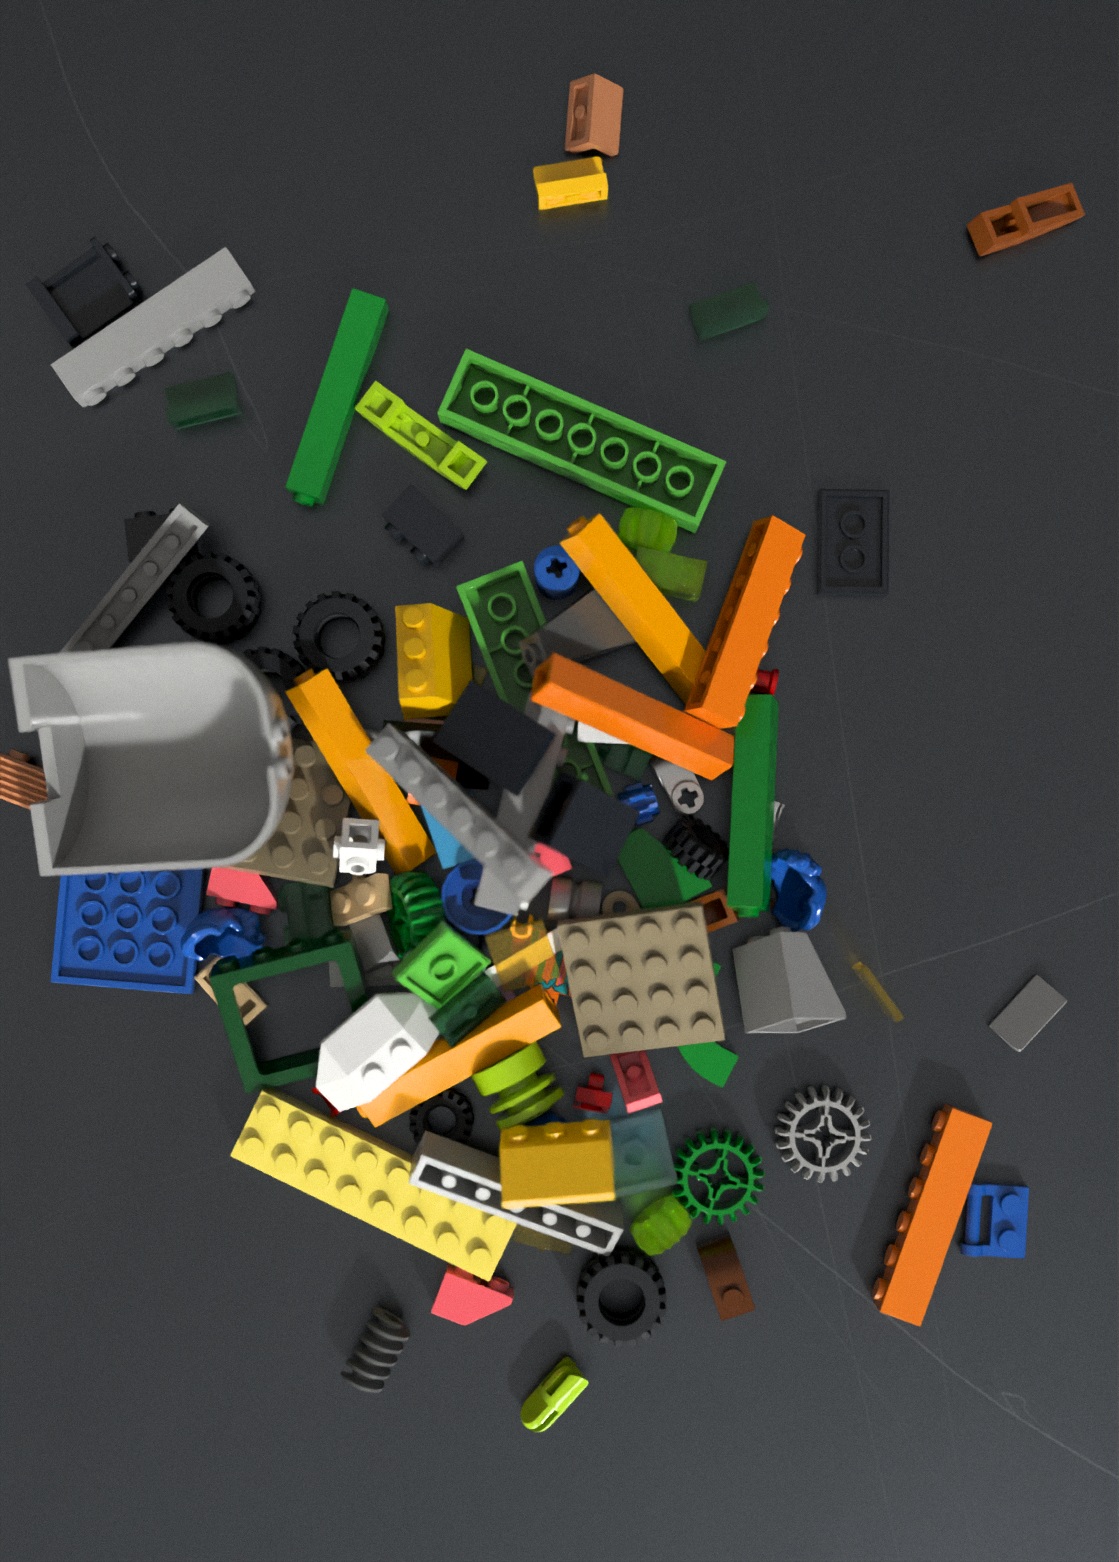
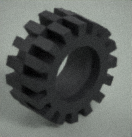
M685 814L664 836L663 842L666 843L665 847L671 851L670 855L672 858L679 860L678 864L681 867L683 865L687 867V872L690 874L695 872L696 877L700 879H712L729 861L727 844L719 839L721 836L717 832L714 833L711 830V826L708 824L705 826L701 819H695L694 816H687Z
M451 1087V1089H446L413 1107L409 1116V1129L414 1135V1141L416 1143L420 1142L426 1130L461 1144L466 1142L474 1122L472 1105L467 1102L466 1096L463 1093L459 1094L456 1092L457 1089ZM446 1107L453 1112L456 1121L451 1131L437 1133L431 1129L428 1123V1116L434 1108Z

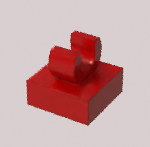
M590 1073L587 1088L577 1086L572 1108L607 1114L610 1109L613 1093L602 1091L605 1075Z

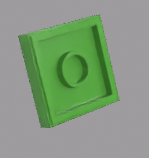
M442 921L391 973L398 982L441 1012L491 963V960L483 951Z

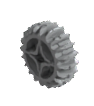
M822 1085L820 1096H817L813 1086H809L807 1088L809 1098L807 1099L797 1091L794 1094L795 1098L799 1101L796 1106L790 1101L784 1103V1106L791 1111L789 1116L784 1113H778L777 1118L781 1122L786 1123V1125L774 1128V1132L777 1135L785 1136V1138L775 1142L778 1149L788 1148L782 1153V1160L784 1162L793 1160L790 1169L794 1173L804 1166L802 1177L806 1180H809L815 1171L818 1183H823L826 1172H828L833 1182L838 1181L837 1170L839 1169L846 1176H850L851 1171L847 1165L852 1162L855 1166L860 1167L862 1163L856 1157L857 1152L867 1155L869 1151L860 1144L861 1141L867 1142L871 1140L869 1133L860 1131L870 1126L868 1119H858L865 1112L862 1106L852 1108L856 1100L852 1095L842 1100L843 1090L840 1088H836L830 1097V1089L827 1085ZM830 1106L841 1110L846 1115L850 1130H844L841 1127L832 1125V1116L829 1114ZM819 1107L811 1123L797 1126L799 1120L806 1112ZM821 1126H825L830 1132V1136L828 1138L825 1136L826 1140L820 1141L814 1135L816 1130L820 1131L819 1128ZM795 1138H802L804 1141L813 1142L814 1152L816 1153L815 1160L806 1158L798 1151ZM848 1141L846 1147L839 1155L827 1160L830 1150L834 1145Z

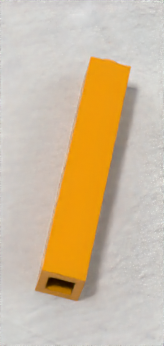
M599 513L588 519L584 515L577 518L566 528L569 534L560 542V545L686 705L705 655V649L602 515Z
M311 668L294 678L296 686L286 691L287 696L361 818L379 820L378 839H385L384 856L394 873L411 871L437 853L394 779L365 752L372 742L329 670L326 668L315 674Z
M542 984L533 987L434 1041L424 1057L373 1101L356 1106L359 1114L363 1118L368 1117L375 1128L561 1028L559 1010Z

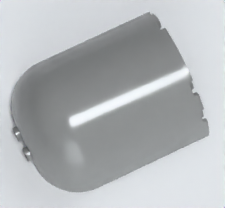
M187 643L8 658L19 732L38 729L48 798L30 804L40 876L228 866L242 861L253 854L275 831L286 809L292 783L293 751L291 734L283 705L276 690L264 673L246 657L231 649L214 644Z

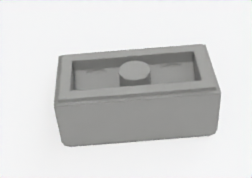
M383 912L349 924L366 973L399 960Z
M1035 974L988 1026L1013 1050L1021 1052L1067 1003V999Z

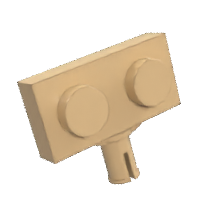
M376 873L369 877H366V874H352V880L347 885L329 891L333 926H346L393 909L388 874Z

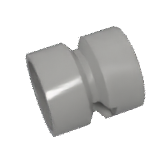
M553 876L547 921L558 922L559 920L599 915L603 882L583 880L579 885H576L573 878Z

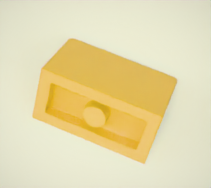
M600 157L542 165L533 168L539 210L607 199L606 173H603Z

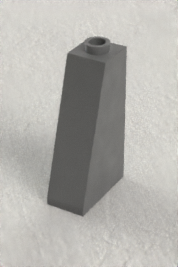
M592 587L521 640L519 645L523 660L527 664L531 676H534L535 669L553 653L576 663L628 647L636 643V641L596 589Z

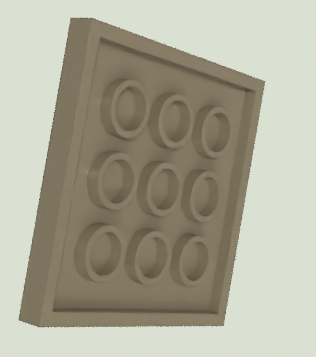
M291 738L293 751L292 783L287 806L280 823L270 838L253 854L235 864L219 868L334 888L340 858L333 857L335 836H342L343 818H349L352 802L316 742Z
M702 901L558 921L557 927L583 1057L725 1040L726 1034Z

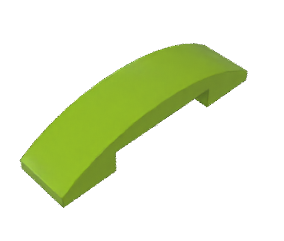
M376 380L355 407L358 413L430 468L467 490L487 463L484 458L459 440L458 442L405 405L401 398Z

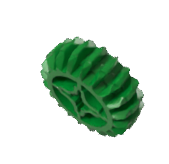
M404 872L389 880L393 909L386 911L388 916L387 925L390 928L395 949L398 950L401 960H404L442 921L446 923V913L443 910V901L439 897V890L426 872Z
M716 1127L710 1128V1138L705 1139L702 1130H698L696 1135L699 1142L696 1144L689 1137L684 1139L686 1146L689 1148L687 1152L682 1148H676L675 1153L682 1159V1162L670 1161V1168L679 1171V1173L669 1175V1182L680 1184L671 1190L673 1197L684 1196L678 1203L682 1210L692 1205L689 1212L691 1218L695 1219L703 1211L702 1221L704 1224H709L711 1216L715 1215L717 1224L723 1225V1215L728 1214L730 1220L734 1223L737 1221L734 1211L740 1209L744 1215H748L750 1211L745 1202L749 1201L755 1205L759 1202L758 1198L751 1192L752 1190L758 1192L764 1190L763 1184L754 1179L765 1177V1171L760 1168H753L762 1162V1158L760 1155L750 1156L755 1150L752 1143H748L741 1148L744 1136L740 1133L735 1136L733 1141H730L731 1130L728 1128L724 1129L722 1138H718ZM718 1149L710 1162L692 1164L703 1152ZM729 1151L735 1153L743 1161L745 1177L738 1176L736 1172L728 1170L727 1156ZM721 1165V1172L723 1176L727 1175V1177H724V1179L718 1178L713 1187L711 1177H707L706 1174H715ZM688 1175L696 1176L697 1180L706 1183L705 1201L698 1198L689 1188ZM741 1188L731 1199L716 1203V1201H719V1197L724 1190Z

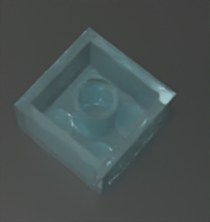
M662 1108L609 1119L614 1152L615 1198L678 1184Z

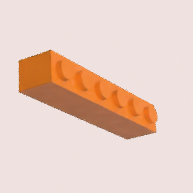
M774 515L756 520L752 524L684 709L685 712L718 729L737 726L745 714L746 699L749 691L756 683V672L760 660L768 650V638L772 627L779 619V608L782 599L791 586L790 577L794 566L801 558L803 552L802 544L806 535Z
M946 1103L942 1111L938 1110L932 1122V1130L935 1131L930 1144H925L920 1156V1164H923L919 1177H914L909 1186L908 1197L911 1199L906 1211H901L897 1220L896 1231L899 1232L894 1245L890 1244L884 1257V1264L887 1267L883 1278H878L873 1287L872 1298L875 1299L874 1304L880 1312L921 1327L993 1124L986 1118Z

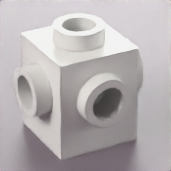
M343 818L342 836H335L333 857L340 858V872L354 875L376 874V861H384L385 839H378L379 820Z

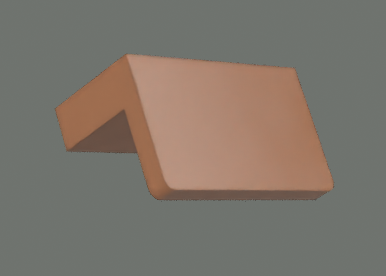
M595 73L570 82L565 138L566 151L577 154L595 148L609 156L618 154L623 88Z

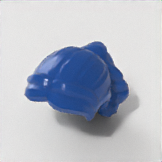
M785 848L772 855L771 879L777 894V902L772 913L783 927H790L791 932H797L802 929L811 930L820 922L826 903V885L820 877L822 868L811 858L810 854L806 852L801 853L798 849Z
M228 906L206 910L200 913L187 926L186 933L181 937L180 946L182 954L197 961L206 960L209 954L223 958L235 955L237 958L249 956L254 950L262 948V944L266 941L265 933L260 930V917L257 913L247 909Z

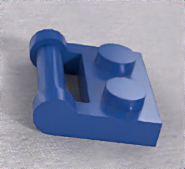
M972 1181L967 1194L965 1241L961 1242L960 1254L972 1257L993 1256L1025 1259L1029 1187L1022 1184ZM990 1195L987 1242H979L982 1196Z

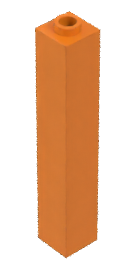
M555 653L535 669L530 699L534 702L709 780L715 779L733 766L735 736Z

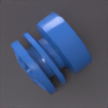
M478 859L461 863L448 874L442 887L441 900L443 901L442 906L446 917L456 928L469 934L487 935L500 930L511 919L512 915L472 905L471 900L475 897L473 891L479 888L484 865Z

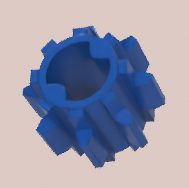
M641 782L625 786V792L617 794L619 801L640 811L636 820L637 826L652 822V816L660 814L658 802L651 784L642 786Z

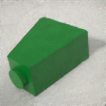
M638 828L636 830L632 829L617 861L643 909L680 904L712 887L709 880L696 877L695 872L693 874L687 872V867L684 865L681 867L678 864L679 860L672 858L670 850H667L662 843L645 830Z

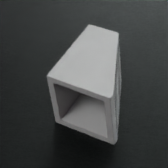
M790 927L774 928L769 931V936L747 938L745 945L732 949L745 1033H800L846 1019V1012L807 933L791 932Z

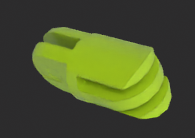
M571 1357L562 1359L524 1402L520 1417L522 1424L531 1431L543 1432L548 1429L588 1386L589 1382Z

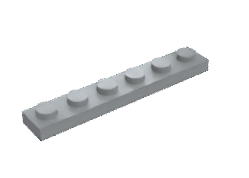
M181 501L59 654L109 650L210 523Z

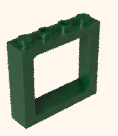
M332 929L324 932L319 938L307 940L304 937L289 941L284 947L272 949V947L266 946L254 950L249 956L237 958V956L231 955L219 959L216 964H213L209 979L246 1094L317 1076L320 1048L257 1063L234 993L235 985L327 961H335L339 966L352 1013H354L372 997L352 929L346 931Z

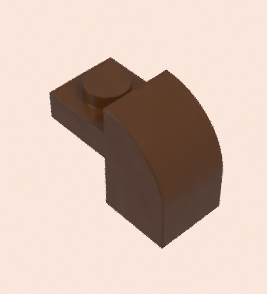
M729 1232L696 1242L721 1321L756 1310Z

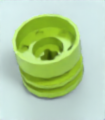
M537 1041L470 1076L481 1096H488L494 1093L499 1094L500 1098L494 1101L488 1108L490 1114L507 1109L505 1113L495 1120L499 1130L518 1124L521 1125L535 1119L550 1109V1106L565 1094L561 1085L544 1089L556 1079L554 1072L537 1076L535 1071L547 1061Z

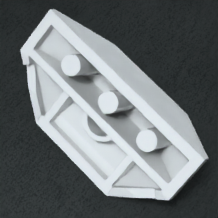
M412 992L375 994L321 1041L315 1083L316 1088L339 1112L373 1101L428 1053L446 1023L448 1016L443 1010L440 1012Z

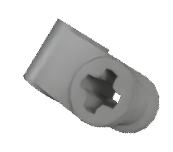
M660 757L650 760L654 774L675 812L680 815L686 814L687 816L698 812L703 804L704 795L694 775L695 773ZM686 790L688 795L693 793L696 795L692 802V808H689L687 804H679L678 800L682 797L681 791Z

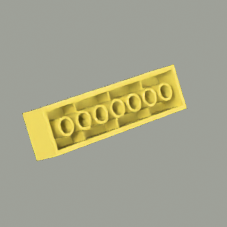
M274 1087L261 1091L230 1155L488 1282L517 1224L408 1184L412 1154L338 1118H332L329 1114Z

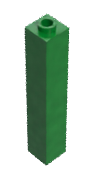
M352 288L285 486L288 492L293 495L292 500L310 507L313 506L314 502L324 505L355 412V407L361 395L389 311L385 298Z
M772 694L748 695L745 702V714L737 726H735L727 907L737 911V916L753 918L759 917V911L770 912L779 702Z

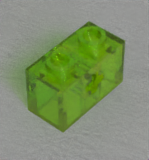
M638 546L635 560L662 594L697 602L701 594L708 561Z

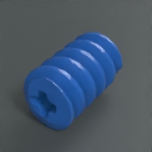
M550 546L542 550L536 557L534 572L536 586L540 593L553 600L565 599L572 595L578 585L579 568L562 546ZM557 568L562 573V577L556 578V575L551 570Z

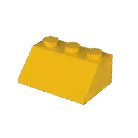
M432 603L395 606L398 689L403 718L405 720L448 716L469 681H473L469 619Z
M588 1119L576 1123L563 1124L552 1122L540 1126L526 1127L524 1125H516L501 1129L499 1150L503 1208L615 1199L614 1152L610 1120Z

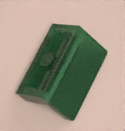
M752 282L689 305V311L701 341L764 319L770 306L767 300L762 301L756 283Z
M231 372L165 389L169 407L165 408L168 422L175 430L243 413L235 379Z
M483 971L428 1019L437 1029L439 1035L453 1048L507 1000L491 978Z

